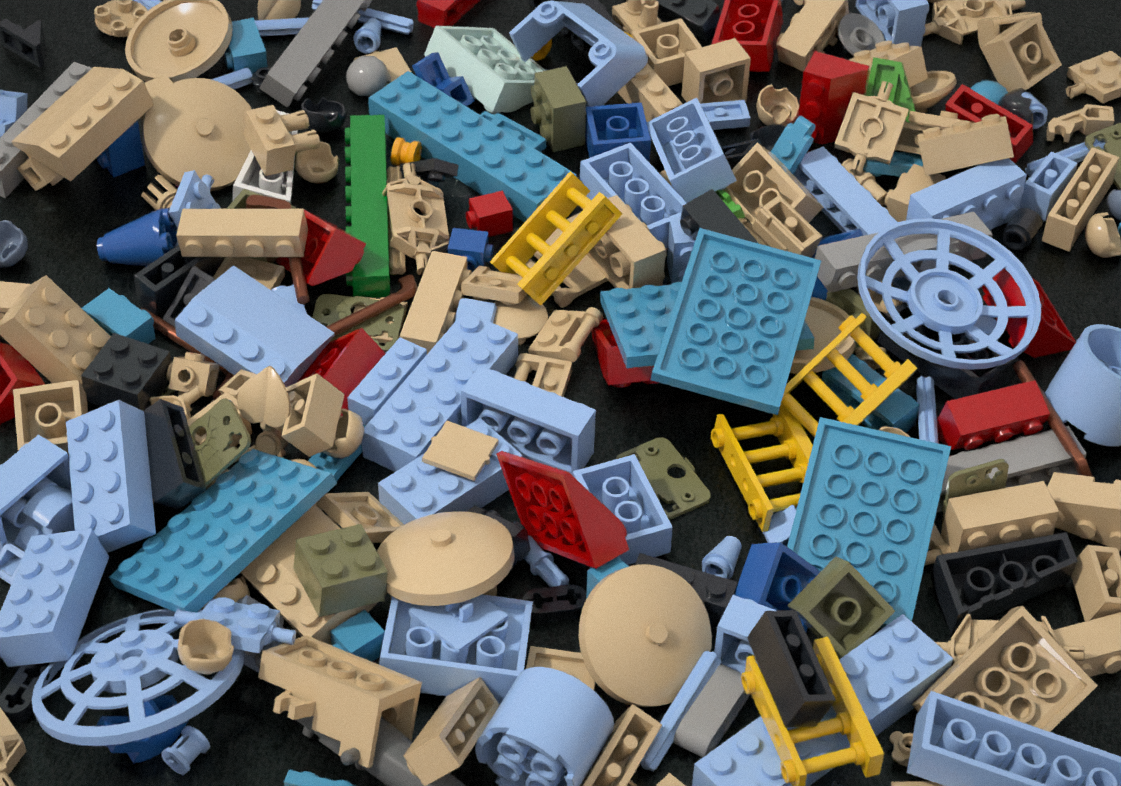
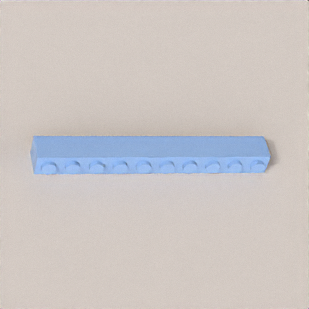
M824 147L806 153L793 174L823 206L822 211L843 233L861 229L865 236L878 233L884 228L897 223L888 210L882 207L872 197V194L855 179L853 174L849 173L838 162L837 158L832 156ZM906 275L893 278L892 280L895 288L908 291L912 283ZM946 299L940 300L941 302H943V303H945V304H951V303H950L948 300H946ZM979 317L975 326L989 336L995 329L997 321L991 317ZM966 334V338L978 342L974 338Z

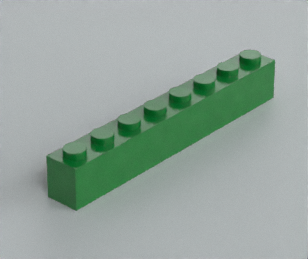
M385 115L350 116V128H345V144L351 145V147H345L346 164H351V166H345L346 184H351V186H345L346 204L351 203V206H346V224H351V226H346V232L363 241L366 245L361 261L354 266L351 272L346 273L347 287L353 286V297H387L390 295L387 194L382 195L387 185Z

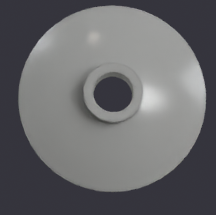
M847 14L838 24L839 38L844 47L853 56L859 51L875 49L877 43L885 41L878 26L861 14Z

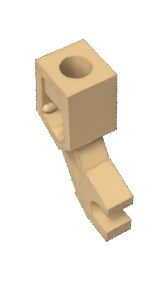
M1086 104L1083 109L1053 118L1048 123L1046 131L1047 141H1053L1055 134H1060L1064 137V142H1069L1074 131L1079 130L1082 134L1089 135L1114 124L1113 107Z

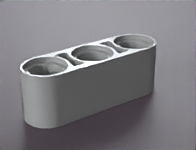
M723 664L718 666L680 722L673 739L675 744L702 758L716 748L750 695L744 691L741 673Z

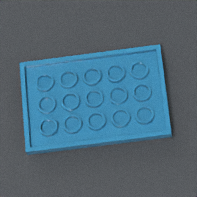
M699 228L652 371L651 380L778 415L821 260Z
M675 282L671 285H644L641 288H614L611 291H601L600 302L626 368L655 365L682 282ZM804 321L796 351L814 349V336L806 321Z
M820 417L787 547L820 571L835 556L848 561L895 610L879 628H884L902 614L912 622L951 446Z
M252 449L243 454L239 462L229 472L218 476L215 483L204 493L194 498L184 511L172 517L168 521L167 526L157 535L147 539L143 547L131 558L121 562L118 569L109 576V579L116 588L173 612L180 609L197 613L331 490L337 482L330 472Z

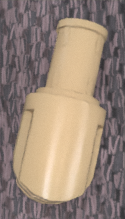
M157 175L155 179L167 192L150 183L147 188L158 198V201L146 192H142L141 196L155 210L170 208L177 189L162 175Z

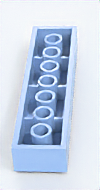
M902 614L843 656L839 661L877 736L914 708L911 704L952 666L953 658ZM832 706L821 721L836 718V713ZM761 716L694 764L692 786L792 785L791 783L787 784L783 779L780 768L781 760ZM790 727V728H787V730L794 729V728H798V727ZM838 732L796 743L794 746L800 759L804 760L850 748V743L846 734L841 735ZM833 768L807 774L805 786H810Z

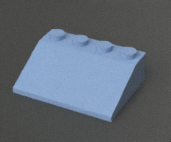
M234 265L198 293L175 319L177 337L220 364V366L233 375L241 369L258 374L266 367L272 366L281 377L285 387L295 384L335 336L333 331Z
M482 594L483 597L508 614V619L458 653L409 615V611L417 605L403 602L392 596L379 665L422 682L420 693L448 696L481 677L497 702L501 704L519 674L524 670L533 601Z

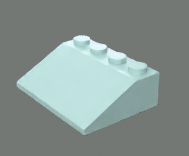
M436 26L424 54L428 56L431 53L438 52L449 76H463L472 97L479 100L484 105V109L493 114L513 112L533 102L531 86L534 85V73L546 71L531 58L524 62L515 45L494 28Z

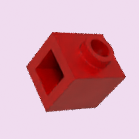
M503 190L469 198V211L466 212V221L470 229L474 228L476 231L488 232V237L513 231V209Z

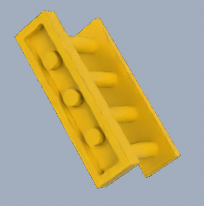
M571 171L490 261L500 272L521 276L522 279L517 285L540 306L623 214L600 192L592 200L589 199L586 195L590 190ZM577 206L581 207L583 211L572 223L569 222L566 218ZM558 228L563 233L550 246L545 241ZM538 251L543 256L530 269L525 264Z
M863 313L857 318L853 315L849 316L838 327L841 333L786 384L781 404L814 438L818 422L790 394L803 380L838 415V421L859 426L917 369L909 359L901 365L898 361L894 363L860 328L867 318ZM849 336L885 371L883 375L887 379L879 387L874 383L871 385L837 350ZM826 358L862 394L860 397L864 401L856 409L851 405L847 407L813 372Z
M782 404L780 405L778 415L773 414L770 421L732 429L724 414H718L715 427L711 431L712 443L715 448L720 450L748 504L751 518L757 521L762 532L769 530L773 512L785 510L790 505H794L797 508L801 493L769 500L763 488L793 481L803 483L813 445L800 422ZM773 434L778 437L781 445L743 452L738 440ZM786 457V459H790L794 468L756 476L750 464Z
M828 637L814 640L813 650L836 699L832 705L836 718L821 721L817 726L798 727L787 730L754 655L747 657L745 672L741 673L742 685L746 694L751 693L781 760V773L787 784L805 786L807 774L852 762L855 765L861 766L866 778L880 774L884 752ZM838 732L841 735L846 734L850 743V748L804 760L800 759L794 746L796 743Z

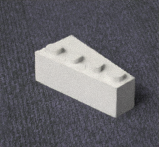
M276 110L277 113H279L280 115H286V114H288V113H285V112H281V111ZM298 130L291 131L288 133H290L291 135L298 134ZM251 150L233 185V201L243 189L263 196L285 200L291 205L295 156L293 170L265 176Z

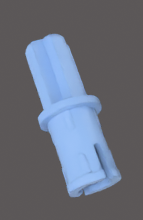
M528 535L531 550L524 560L529 564L532 574L539 575L549 587L568 585L569 579L553 562L554 557L550 553H545L533 538Z

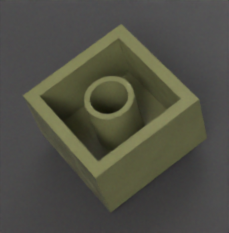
M567 66L534 73V85L531 86L534 107L531 108V118L534 124L539 125L540 134L546 138V142L549 144L552 152L585 145L586 100Z
M362 524L296 539L293 569L319 617L384 601L388 571Z
M836 556L787 605L791 610H796L801 621L819 639L828 637L837 656L840 658L869 639L895 612L886 600L848 561Z

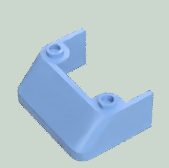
M546 1L540 4L509 32L524 62L529 60L564 27H567L590 44L592 47L589 51V58L596 68L577 84L586 100L587 107L604 105L636 73L641 71L648 62L646 51L640 43L589 6L582 3Z

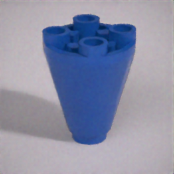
M170 208L153 211L106 233L104 237L98 238L97 251L100 259L116 264L148 266L175 248L178 229L168 213Z

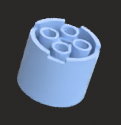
M1095 324L1084 329L1050 382L1045 396L1063 423L1070 422L1086 433L1084 439L1105 446H1121V329L1110 325Z
M531 667L519 674L479 737L475 746L476 756L479 763H487L498 776L495 782L499 786H581L613 731V716L602 698L579 679L556 669Z

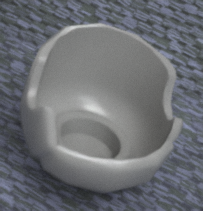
M361 56L354 60L346 74L350 90L358 96H371L382 89L387 81H391L389 70L384 62L374 56Z

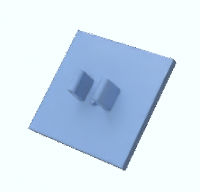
M482 595L450 605H417L409 611V615L428 628L434 635L458 653L508 619V614Z

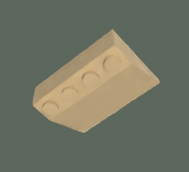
M93 67L11 142L13 146L72 181L147 112L154 103L144 81L124 69Z
M314 504L239 574L244 576L245 580L275 610H280V615L302 637L307 635L332 645L330 630L363 610H366L368 613L377 603L322 617L317 615L293 569L296 539L340 528Z
M1023 606L1012 608L911 705L919 712L930 691L1050 732L1097 685Z

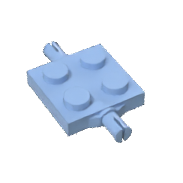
M195 170L184 172L168 212L175 222L177 229L182 209H221L210 194V189L214 183L212 176L203 175L202 179H200Z
M220 597L212 598L205 608L197 613L177 609L174 615V624L186 625L189 621L206 619L224 625L231 631V644L234 646V649L260 653L265 645L273 641L293 645L296 638V630L277 627L280 610L269 609L264 604L247 605L236 603L230 598Z

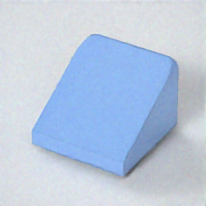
M462 298L459 300L455 321L464 311H467L493 323L497 306L495 303Z
M790 505L785 510L778 511L772 515L769 530L763 532L768 543L781 542L785 546L788 545L796 514L794 505Z
M6 541L0 551V578L12 584L25 550Z

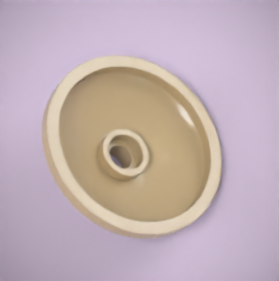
M928 71L927 80L910 87L916 112L926 113L927 108L941 102L956 85V78L953 73L947 71Z

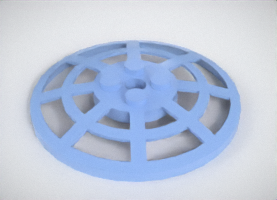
M934 218L910 219L897 222L884 228L873 237L866 246L858 266L857 280L859 293L873 321L899 346L932 363L968 370L987 369L1003 365L1015 359L1028 347L1037 332L1041 320L1039 293L1024 265L998 241L964 224ZM912 234L937 235L936 250L913 251L904 255L895 239ZM950 237L977 247L995 260L982 269L961 256L949 253ZM885 246L894 261L886 270L881 283L866 276V270L874 254L881 247ZM934 260L936 261V268L919 273L911 263ZM949 263L974 275V277L968 280L964 276L948 270ZM1005 268L1019 286L1026 306L1007 307L1003 292L992 278ZM900 269L912 282L908 291L891 286L893 277ZM984 285L989 290L996 306L983 305L982 297L978 291L980 287ZM867 288L882 294L885 307L896 323L890 325L880 314ZM892 298L908 303L913 315L903 320L897 312ZM946 299V300H948L951 304H945V303L941 302L940 300ZM979 317L997 318L995 329L989 336L975 326ZM1027 317L1024 335L1014 349L997 341L1005 331L1008 318ZM925 325L938 332L939 342L923 336L914 329ZM965 332L978 342L969 345H953L952 334ZM907 333L922 344L941 350L942 355L917 345L902 334ZM988 348L1001 356L990 359L968 360L956 358L955 353H972Z
M158 609L135 614L107 624L80 638L69 660L50 662L34 686L32 695L33 712L45 732L51 737L66 743L81 746H105L144 739L186 722L217 701L231 687L240 674L245 661V651L234 649L232 660L223 671H219L209 680L188 669L186 665L183 666L177 663L179 639L173 640L169 634L184 625L174 624L175 612L169 609ZM167 623L157 630L140 631L141 625ZM125 630L120 637L109 643H99L109 636ZM85 653L95 654L89 664L73 670L75 664ZM64 666L61 672V677L48 684L51 681V679L55 676V674ZM92 674L94 683L84 694L76 690L71 684L73 681ZM167 674L171 675L170 678L164 680L163 682L142 691L143 688L158 682ZM182 682L198 689L192 696L175 706L145 717L143 702L167 693ZM60 688L65 697L75 704L64 721L51 715L42 703V699ZM102 691L110 693L127 692V695L110 698L98 697V695ZM128 707L130 722L108 726L77 725L88 708L108 710Z

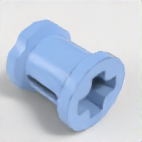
M186 726L182 730V736L171 748H166L161 755L165 763L172 770L184 775L190 770V764L200 753H206L209 750L210 743L199 730L192 726Z

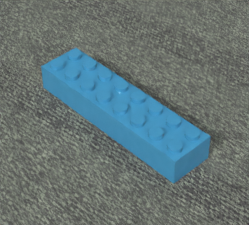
M407 71L368 98L369 115H385V132L393 139L397 137L404 138L406 142L410 143L412 141H420L422 144L421 157L426 160L437 158L458 164V173L454 178L481 195L503 190L513 209V215L523 222L533 214L570 172L564 166L410 71Z

